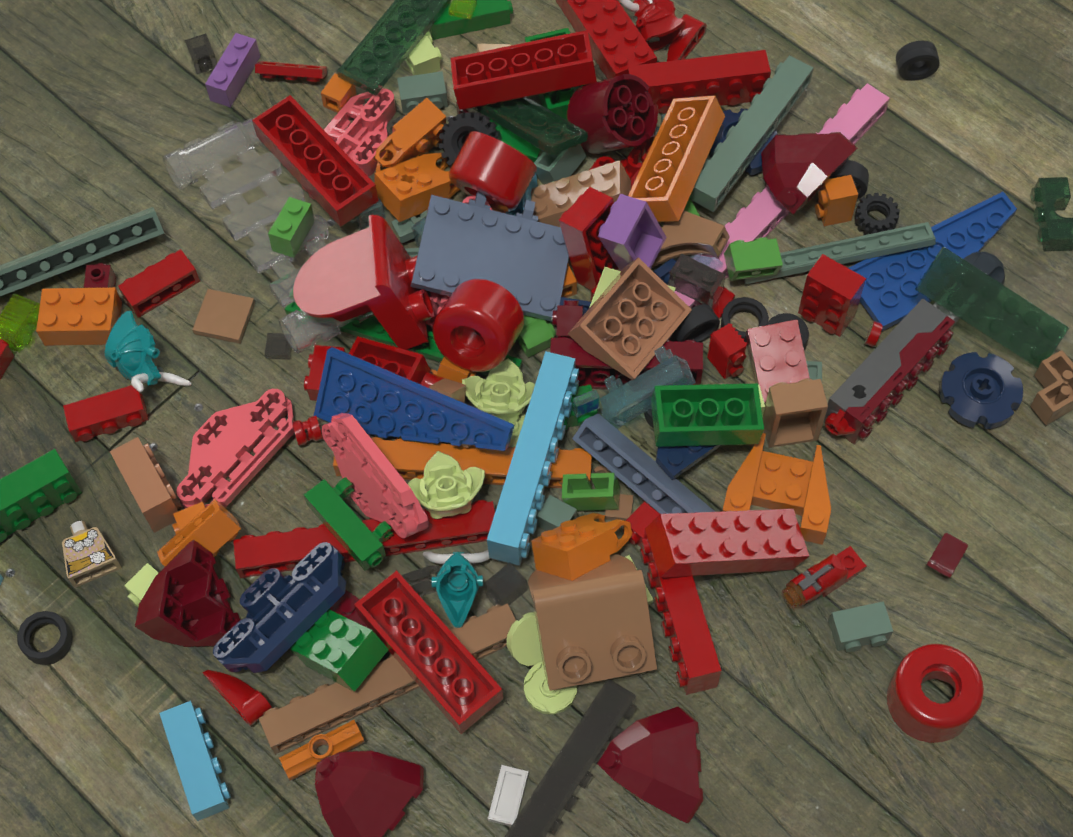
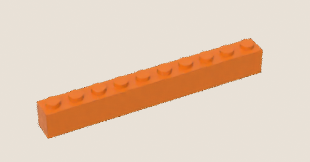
M378 437L371 438L404 480L423 479L424 468L427 462L439 451L458 461L463 471L469 467H478L485 470L483 484L504 485L516 448L508 447L505 451L476 448L475 445L466 448L451 445L448 442L437 444L409 442L402 439L390 441ZM559 448L556 462L551 463L550 471L552 475L547 488H562L563 474H586L591 482L592 455L582 448H575L573 450H561ZM334 456L333 467L335 470L336 476H341L338 464Z

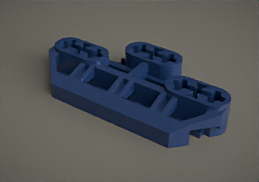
M323 542L318 544L295 566L292 576L284 577L276 568L265 571L241 595L240 604L248 612L247 616L234 625L216 643L213 648L214 657L230 672H239L243 668L245 670L249 668L253 673L267 671L345 594L346 580L342 577L343 574L341 573L345 566L344 557L330 543Z

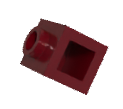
M103 263L86 265L84 288L115 287L116 276L111 265Z
M564 300L563 305H557V310H553L552 324L557 325L556 336H570L568 334L569 331L584 315V306H578L579 301Z

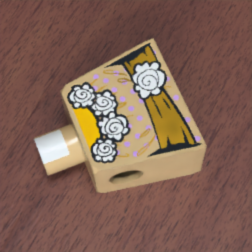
M77 521L70 526L73 536L64 539L62 547L67 578L74 588L122 569L119 561L97 527L87 529L85 521Z

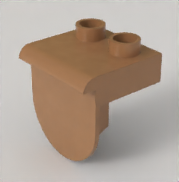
M611 554L609 562L573 581L539 570H535L531 574L528 585L534 605L545 677L550 691L657 670L642 570H636L631 560L617 554Z

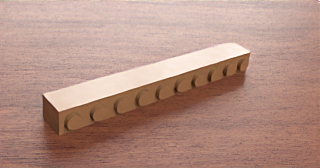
M507 603L503 606L495 605L489 608L486 614L479 617L471 616L465 619L461 628H448L476 660H480L507 647V634L516 619ZM390 654L388 659L377 663L355 692L338 683L332 685L324 684L306 697L298 696L293 698L288 705L280 709L275 707L267 710L264 716L259 718V721L270 747L276 755L315 735L321 734L407 694L420 686L393 655Z

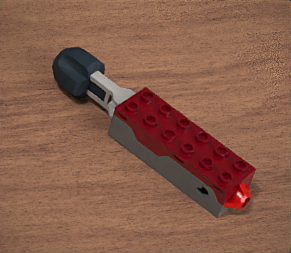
M974 252L966 256L949 273V285L951 286L949 290L933 305L922 298L829 398L824 418L827 430L833 435H842L853 445L860 439L865 440L872 432L873 424L876 421L881 423L889 412L887 409L891 405L895 407L901 401L905 389L911 390L919 380L917 376L922 371L926 373L932 367L933 359L937 355L941 357L949 347L947 343L954 335L952 329L957 321L974 303L978 306H986L1001 290L1005 283L1003 263L995 255L988 252Z

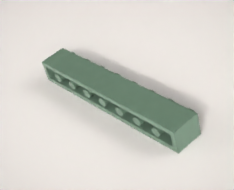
M790 55L784 63H779L773 78L766 80L763 91L760 95L756 94L748 111L744 110L741 113L738 124L729 129L726 140L723 143L720 142L715 148L713 157L705 161L689 197L690 200L712 212L717 209L810 84L813 67Z
M151 207L0 265V296L164 234L154 208Z

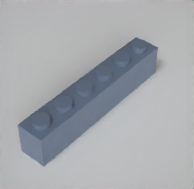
M600 414L585 419L572 438L609 471L615 473V476L660 514L715 512L676 478L671 480L656 461Z

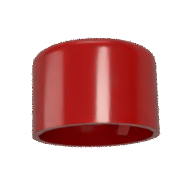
M472 131L469 133L449 171V179L467 195L476 196L479 191L486 195V200L492 208L503 212H512L518 207L537 171V166L527 156L510 145L489 135Z
M484 279L465 281L454 290L434 320L433 336L435 343L447 360L462 369L473 372L492 370L503 362L521 334L524 326L523 311L517 299L503 286ZM474 330L479 332L481 336L477 335Z
M928 644L918 647L903 658L889 683L887 705L890 715L897 726L914 739L929 743H939L953 739L967 727L981 706L984 695L982 676L975 663L965 653L954 647L944 644ZM930 679L948 682L954 688V697L945 704L933 702L924 695L921 684Z

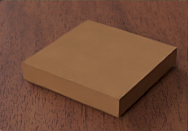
M208 289L192 329L193 333L240 344L255 305L254 298Z

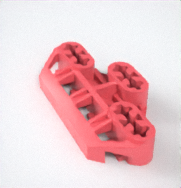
M381 87L351 97L324 129L368 177L376 170L378 163L375 160L376 150L388 137V122L396 113L393 92ZM370 98L368 102L363 106V104L365 103L364 99ZM386 151L381 152L380 158L386 153Z
M269 389L256 402L215 412L198 429L192 439L188 475L178 485L176 490L177 497L184 509L200 502L205 504L211 496L213 500L216 499L224 507H227L295 433L293 429V405L281 390ZM252 450H253V452L255 453L254 456H252V455L250 454V452H251Z
M340 413L332 416L331 422L322 426V436L334 453L342 478L346 477L352 483L354 492L350 497L361 511L369 518L380 522L386 521L401 538L409 537L427 529L429 524L428 517L412 489L353 415Z

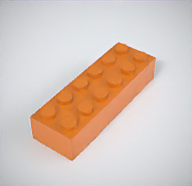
M716 96L677 98L672 100L628 196L647 202L658 222L680 220L725 118Z

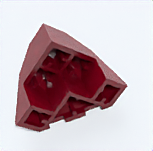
M831 132L829 134L804 133L798 135L778 134L773 137L761 152L763 178L774 197L792 214H795L809 202L831 174L841 168L858 148L841 132Z
M195 540L190 541L153 579L139 603L135 627L155 640L183 647L215 646L240 621L237 612H232L227 598L231 596L223 578L218 579L213 567L216 561L212 552Z
M678 706L635 721L610 742L597 763L614 781L638 798L689 824L703 802V789L699 788L698 773L702 772L700 750L697 749L696 734H699L698 722L682 707Z
M375 751L338 752L317 762L315 788L322 815L333 836L383 837L388 829L393 831L405 815L403 808L411 798L416 799L423 790L424 768L419 764Z

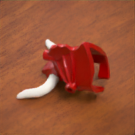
M619 0L626 9L635 12L634 15L638 17L635 25L645 41L653 37H659L660 41L648 43L653 52L672 43L684 30L686 22L684 19L675 16L676 8L671 0H635L633 2L630 0Z

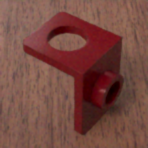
M945 533L926 565L951 578L967 550L968 544L949 533Z

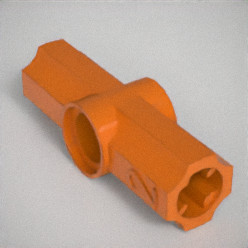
M352 720L325 735H315L309 743L285 754L279 759L291 781L316 768L317 762L338 752H347L365 741L355 720ZM319 746H329L325 754H315Z

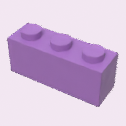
M235 33L205 83L210 101L231 108L260 58L256 39Z

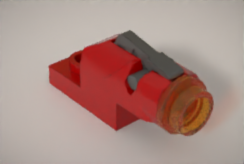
M849 546L839 554L835 555L833 553L818 564L807 569L804 573L790 580L786 584V588L782 590L783 596L793 608L798 605L803 606L821 595L823 597L827 596L863 572L867 566L854 549Z

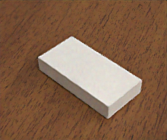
M501 765L488 821L515 828L529 771Z

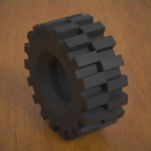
M478 112L460 113L456 117H451L448 120V124H444L442 128L444 133H440L439 139H442L439 149L443 148L444 153L441 155L449 160L447 162L449 166H452L463 146V138L466 134L475 131L499 140L498 136H501L500 131H496L495 127L497 125L495 122L489 121L491 118L483 116L482 113Z

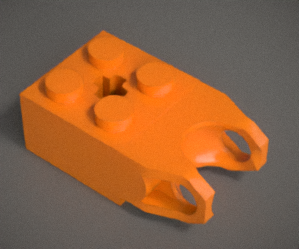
M425 98L392 127L393 133L377 148L375 160L378 163L375 173L381 171V167L395 166L423 154H429V151L434 146L439 147V144L442 143V139H439L440 133H444L442 128L446 124L447 116L428 98ZM386 151V153L380 158L381 152Z
M442 153L423 154L374 173V183L376 184L379 201L399 222L428 210L431 195L449 199L460 190L455 185L450 186L452 182L449 179V171H443L448 166L447 158H443ZM442 159L441 164L436 166V162Z
M591 513L574 520L562 522L559 527L541 533V536L531 540L536 570L573 581L609 562L610 555L619 551L632 536L631 523L621 519L605 522V515ZM623 525L624 534L618 539L615 532Z

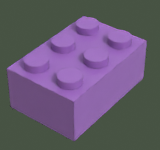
M620 194L617 201L611 206L610 214L606 222L601 225L598 235L620 271L638 257L651 269L667 238L647 202Z

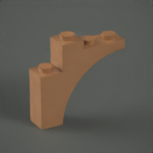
M683 210L679 221H664V226L661 228L667 238L651 269L662 262L683 255L706 254L719 257L730 236L724 225Z

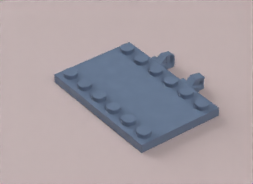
M479 191L476 194L475 200L469 199L468 204L431 195L410 287L451 296L454 290L465 281L472 279L489 280L503 286L517 299L522 308L523 315L552 321L553 310H557V305H560L569 258L561 227L537 222L538 216L533 215L535 202L530 200L525 201L522 214L516 213V216L490 210L491 206L485 205L486 195Z

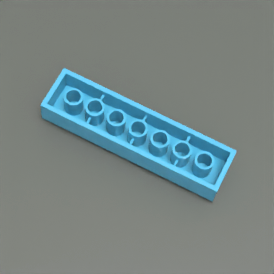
M545 351L487 537L489 558L520 566L522 557L527 558L530 549L529 536L530 533L534 534L538 521L536 519L537 510H541L544 503V486H549L552 475L550 471L551 463H555L559 451V448H557L558 440L563 439L566 425H564L565 417L569 418L572 409V394L576 395L579 380L577 379L579 369H576L575 358Z

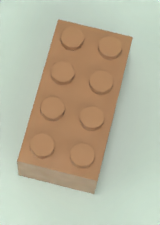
M620 160L532 188L531 201L535 202L533 215L538 216L537 222L560 227L559 219L562 214L589 187L612 197L614 202L617 201L620 194L628 196L631 190V180Z

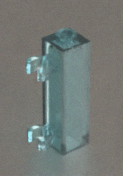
M661 346L654 351L660 364L639 375L634 380L623 385L620 378L615 380L613 375L608 377L604 381L610 393L600 398L603 407L601 409L603 417L608 422L610 421L621 426L652 408L651 398L655 386L695 384L696 382L688 362L677 355L673 356L670 349L665 350V347Z

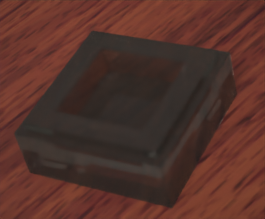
M267 333L265 358L290 360L293 342L292 334Z

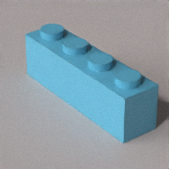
M189 701L159 713L192 815L199 821L229 809L227 799L231 798L227 784L220 782L218 774L222 773V768L218 758H212L210 749L214 745L209 732L204 733L201 724L206 723L201 708H195L193 703Z

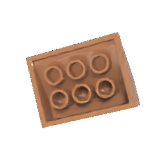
M638 257L624 267L568 334L586 352L631 380H634L692 309Z

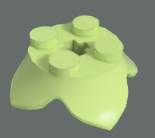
M509 358L496 368L490 370L486 379L479 376L462 379V384L466 385L465 395L477 409L510 423L517 421L526 405L530 403L535 384L532 382L524 384L520 368Z
M437 451L427 462L424 468L423 479L415 478L407 484L412 489L419 503L430 512L431 517L440 519L460 513L464 514L471 510L473 498L482 487L485 470L478 467H469L463 471L458 461L453 457Z

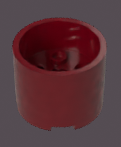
M623 74L580 87L572 95L567 110L568 126L572 136L577 137L582 148L592 154H603L639 146L652 137L658 121L657 105L653 104L651 95L648 92L650 87L641 78L631 74Z

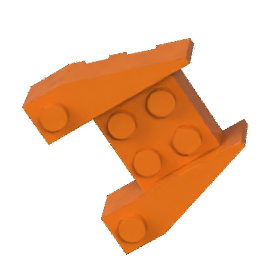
M763 433L759 444L753 446L728 485L723 511L750 510L751 505L768 509H794L795 515L801 516L799 527L804 541L823 545L827 534L831 505L821 446H816L812 461L762 451L766 436Z

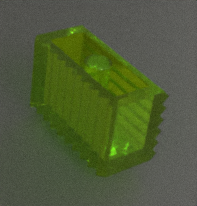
M17 294L12 295V298H10V301L7 302L5 309L0 314V339L6 341L10 349L20 353L22 348L28 346L31 342L32 333L37 327L40 304Z

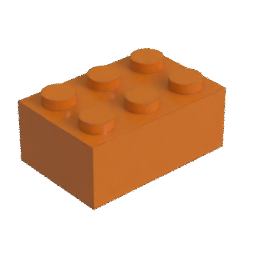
M115 287L42 289L36 332L44 346L106 345L113 326L121 316L122 301Z

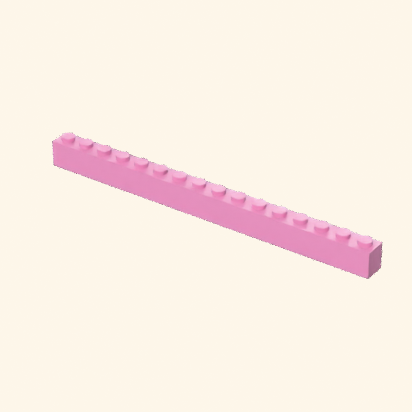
M867 83L861 90L857 89L854 92L849 103H844L839 108L837 115L833 119L829 118L825 122L823 129L817 134L841 132L855 145L886 112L890 98ZM767 184L761 193L757 192L753 196L751 203L746 208L740 209L732 223L728 222L725 225L730 238L720 256L697 254L691 261V265L686 270L682 269L676 276L675 282L671 286L676 287L675 294L690 308L700 305L701 297L716 281L722 284L729 276L724 257L729 244L737 240L750 242L761 237H767L790 213L774 197Z

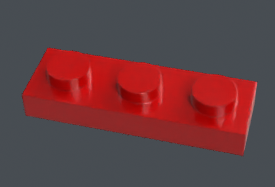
M260 61L255 64V73L262 74L264 78H276V75H284V79L298 80V77H306V81L319 82L320 79L327 76V66Z

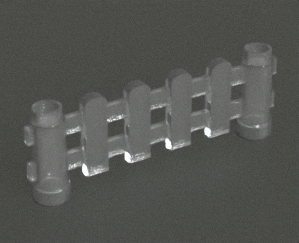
M249 118L243 122L238 121L236 123L231 121L219 127L218 132L202 140L197 138L185 144L184 149L178 148L162 157L164 165L178 189L182 190L196 183L198 178L205 176L208 183L199 187L203 198L212 210L223 204L226 205L231 214L222 218V221L235 242L248 236L255 245L245 252L247 259L257 273L261 274L271 268L279 278L270 283L269 286L280 305L284 308L295 302L293 287L302 267L296 270L289 260L290 256L272 251L268 236L269 232L265 226L277 219L289 197L305 202V196L302 188L297 184L291 183L282 187L276 177L282 174L281 163L272 153L268 152L259 156L254 148L263 143L256 135L252 122L253 119ZM239 159L242 166L228 173H225L221 168ZM259 186L265 197L248 205L242 195ZM314 215L315 222L297 254L306 250L312 256L319 249L326 246L323 240L329 237V228L327 221L322 216ZM295 310L280 318L279 325L291 348L299 354L315 345L316 341L321 338L326 342L341 333L339 328L357 319L361 323L374 314L370 311L340 322L331 317L317 318L305 314L302 310Z

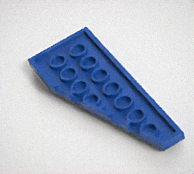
M1001 192L932 226L931 229L936 238L935 245L865 259L849 267L852 271L866 278L860 298L861 304L874 321L883 325L882 331L901 322L922 298L930 303L949 284V273L966 256L979 252L1015 215L1017 208L1007 195Z
M334 347L327 350L314 416L316 415L318 418L330 423L332 416L340 413L351 414L367 434L378 435V437L382 438L393 436L401 437L402 440L437 444L439 442H448L456 446L467 444L475 445L476 448L505 451L509 447L514 424Z

